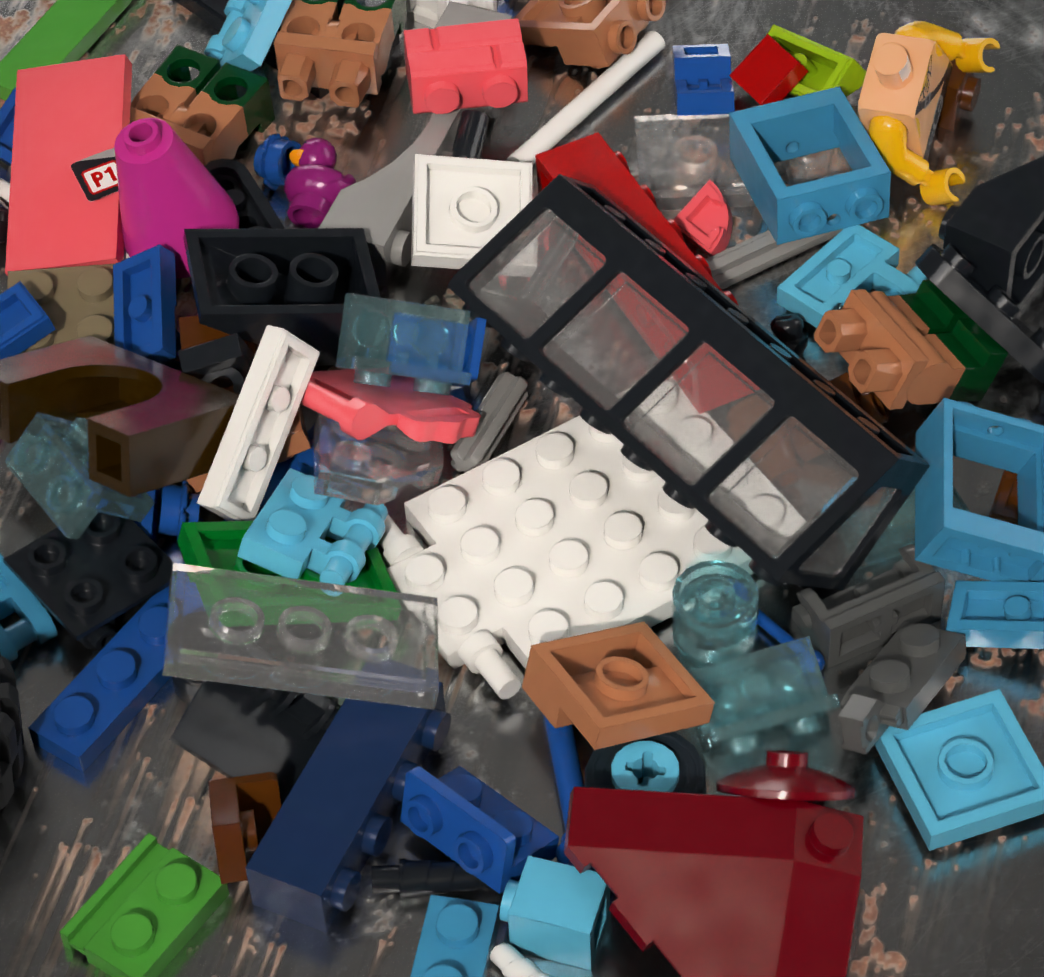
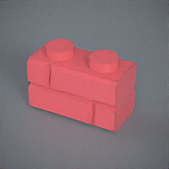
M518 18L440 26L434 29L404 30L405 65L413 114L431 112L446 114L458 109L486 106L503 108L514 103L528 102L527 59Z

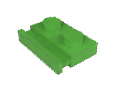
M148 833L60 930L59 933L63 946L70 951L76 949L86 956L89 963L111 977H158L229 896L227 883L221 884L218 874L173 847L170 850L157 842L155 836Z

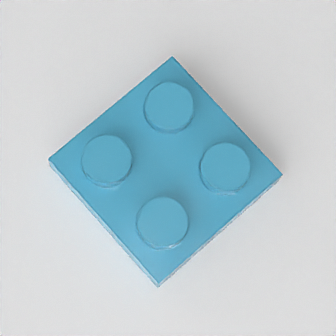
M1000 689L921 713L909 730L889 726L875 743V747L929 851L1044 814V767Z

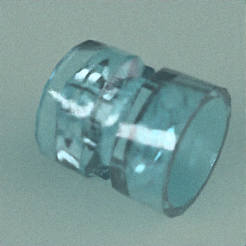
M720 560L704 561L687 568L676 579L672 591V652L698 682L711 685L729 683L744 676L753 666L757 654L759 593L757 583L746 570L734 563Z

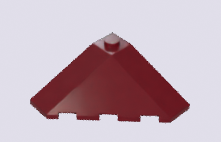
M574 786L570 793L564 854L580 874L592 866L616 895L617 899L612 902L609 910L642 952L655 944L681 977L847 976L861 882L864 816L801 800Z

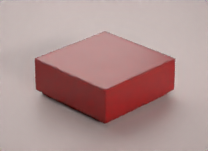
M767 34L729 76L756 102L764 105L783 100L809 71Z

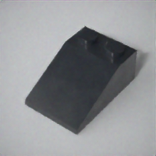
M1044 156L975 186L959 207L952 205L948 209L941 222L938 234L939 238L944 240L943 249L951 243L974 263L977 269L971 276L986 290L990 291L994 285L999 286L1021 308H1023L1044 280Z
M363 228L184 229V245L200 324L230 335L237 333L242 339L257 345L260 344L267 325L284 328L320 352L316 365L374 364L384 309Z

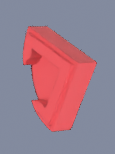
M709 179L673 220L678 224L683 237L707 256L711 257L726 250L731 238L733 221L728 202L719 188Z

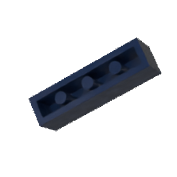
M372 657L369 658L245 867L253 905L325 933L328 932L339 910L347 912L351 908L360 889L361 872L371 855L378 857L388 842L392 829V817L399 804L403 801L406 773L417 766L422 767L421 765L429 751H438L448 735L451 714L445 711L442 682Z

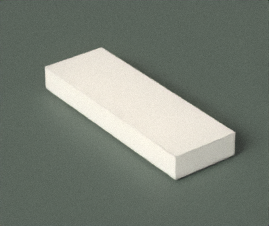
M266 326L197 501V504L228 521L255 520L320 355L318 350L284 328Z

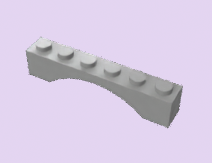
M450 1L435 28L513 19V16ZM494 107L458 109L446 114L432 113L428 124L414 143L392 163L368 178L340 190L319 228H363L377 285L388 287L399 266L405 267L411 259L413 163L415 154L452 157L453 144L461 113L464 110H477L484 113L485 110H492Z

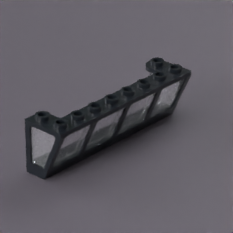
M559 174L452 277L447 285L449 289L465 302L462 310L472 320L477 317L487 319L486 327L494 328L503 336L500 344L507 352L524 362H532L543 372L539 378L546 387L563 397L573 398L583 407L579 414L585 422L605 434L612 433L624 444L620 451L630 462L644 470L654 471L665 481L662 489L670 498L687 508H696L708 519L705 524L708 532L724 544L742 549L752 558L749 563L750 569L771 585L781 587L783 583L796 584L804 589L811 588L813 591L816 587L844 590L930 466L592 184Z

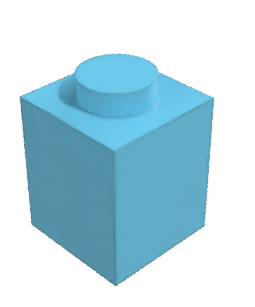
M528 855L520 880L510 879L505 887L499 917L501 921L508 922L510 944L521 954L591 971L611 913L609 910L611 905L610 888L596 871L586 870L580 874L574 866Z

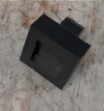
M237 333L178 351L183 373L221 388L233 385L234 393L238 395L241 392L255 353Z

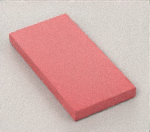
M125 54L17 70L5 274L7 276L8 271L116 264L124 260L119 192L117 191L92 202L88 201L71 169V165L89 156L114 148L117 135L125 126L130 124L132 63Z

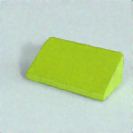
M775 24L767 33L809 71L789 94L797 97L840 86L847 97L863 86L866 71L854 58Z

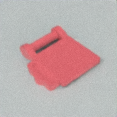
M383 366L312 372L300 403L338 422L341 431L356 440H365L386 426L396 425L405 435L418 442L437 441L454 444L460 438L475 436L481 418L478 412L472 410L471 404L418 379L383 373Z

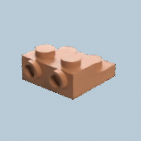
M530 0L513 19H519L524 45H538L543 48L557 46L565 65L591 66L598 69L610 67L620 58L621 54H629L634 50L638 33L648 26L649 21H658L662 18L665 12L666 0Z
M645 621L531 645L522 683L523 690L555 729L574 724L594 750L708 724L715 704L713 699Z

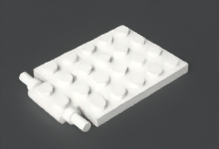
M671 375L633 411L635 415L703 475L736 445L708 414L699 415ZM626 392V393H624V394H622V395H620V396H618V397H616V398H617L618 400H621L628 392ZM580 415L405 502L406 520L428 548L423 549L413 535L403 534L389 515L384 521L385 533L378 542L384 550L383 560L389 566L386 569L403 607L448 665L456 669L465 664L472 673H480L498 697L503 700L511 698L519 691L521 681L502 659V644H506L526 669L531 645L643 621L651 628L723 590L726 586L754 573L749 567V563L752 560L751 557L739 547L728 546L710 534L705 528V524L708 521L705 516L696 508H687L670 498L663 491L662 486L665 481L654 471L644 470L630 462L620 451L624 445L612 433L605 434L585 422ZM748 458L718 486L720 490L774 537L795 541L810 526Z

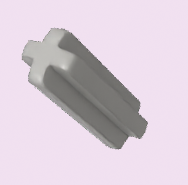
M508 371L497 376L476 410L481 415L475 436L460 438L450 451V456L452 457L451 466L456 471L467 472L490 459L528 397L526 390L528 383L522 376L515 377Z

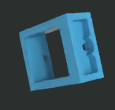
M840 86L729 113L730 159L777 245L889 217L891 171ZM839 147L852 171L786 187L773 163ZM837 214L834 219L827 220L831 215Z
M943 398L916 431L915 453L930 466L915 486V561L990 581L1044 582V426L1024 418H1014L979 408L968 402ZM953 456L1017 473L1018 525L953 507Z

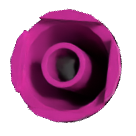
M143 118L133 121L120 131L114 144L124 247L128 255L132 257L160 244L175 254L176 279L191 277L183 239L184 229H239L240 218L236 206L228 193L167 122L158 118Z

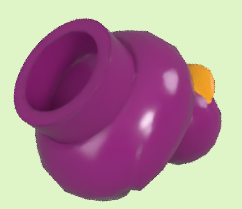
M315 137L305 141L299 149L292 150L289 153V159L295 167L285 177L284 191L290 203L287 215L291 222L299 228H319L340 190L357 183L353 175H343L340 171L334 169L337 161L334 146L323 138Z

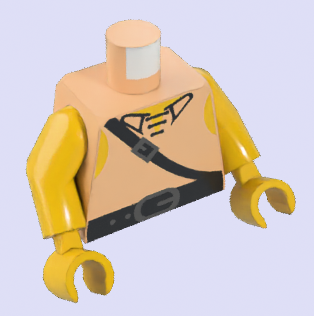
M914 21L899 27L895 34L879 33L876 36L858 100V114L862 125L891 173L912 186L920 184V194L928 205L935 206L959 202V198L950 192L949 186L964 184V174L956 167L931 171L927 161L953 68L951 61L955 59L956 65L962 72L992 73L995 71V68L985 65L982 57L983 50L1000 49V44L994 38H965L962 40L960 33L929 22Z

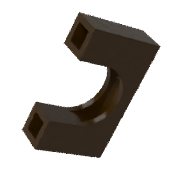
M89 335L0 359V439L7 443H14L65 427L88 424L89 479L123 495L133 497L209 473L239 395Z

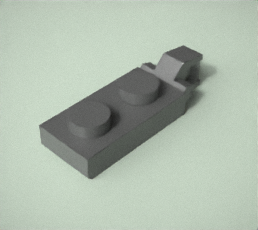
M904 622L847 690L840 703L842 709L838 715V721L842 725V749L867 754L889 726L909 730L964 661L967 654L965 635L937 629L929 624Z

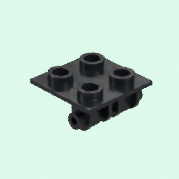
M110 497L3 558L4 564L77 641L80 640L88 649L96 648L98 651H101L117 634L115 631L116 617L185 577L184 572Z
M231 633L169 740L227 778L264 772L276 773L281 805H283L341 705L338 704V699L333 695L327 697L304 681L305 677L300 673L294 675L288 671V665L281 662L278 664L254 648L255 643L247 640L244 642Z

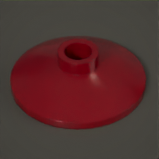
M767 750L765 765L746 768L716 781V791L746 797L802 801H837L855 798V788L845 781L826 772L808 767V752Z

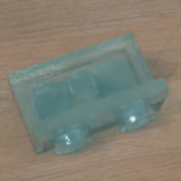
M346 293L336 368L355 370L353 381L355 383L391 387L393 375L414 378L413 391L450 396L451 384L470 386L472 373L462 372L471 311Z
M37 412L5 459L7 467L67 538L79 539L98 512L142 522L155 503L147 492L128 497L89 479L88 420L81 417H76L74 421Z
M809 636L688 671L715 702L710 722L695 726L703 753L722 748L725 758L746 754L764 746L761 736L786 729L789 740L804 737L826 729L825 717H829L841 707L837 694L828 695Z

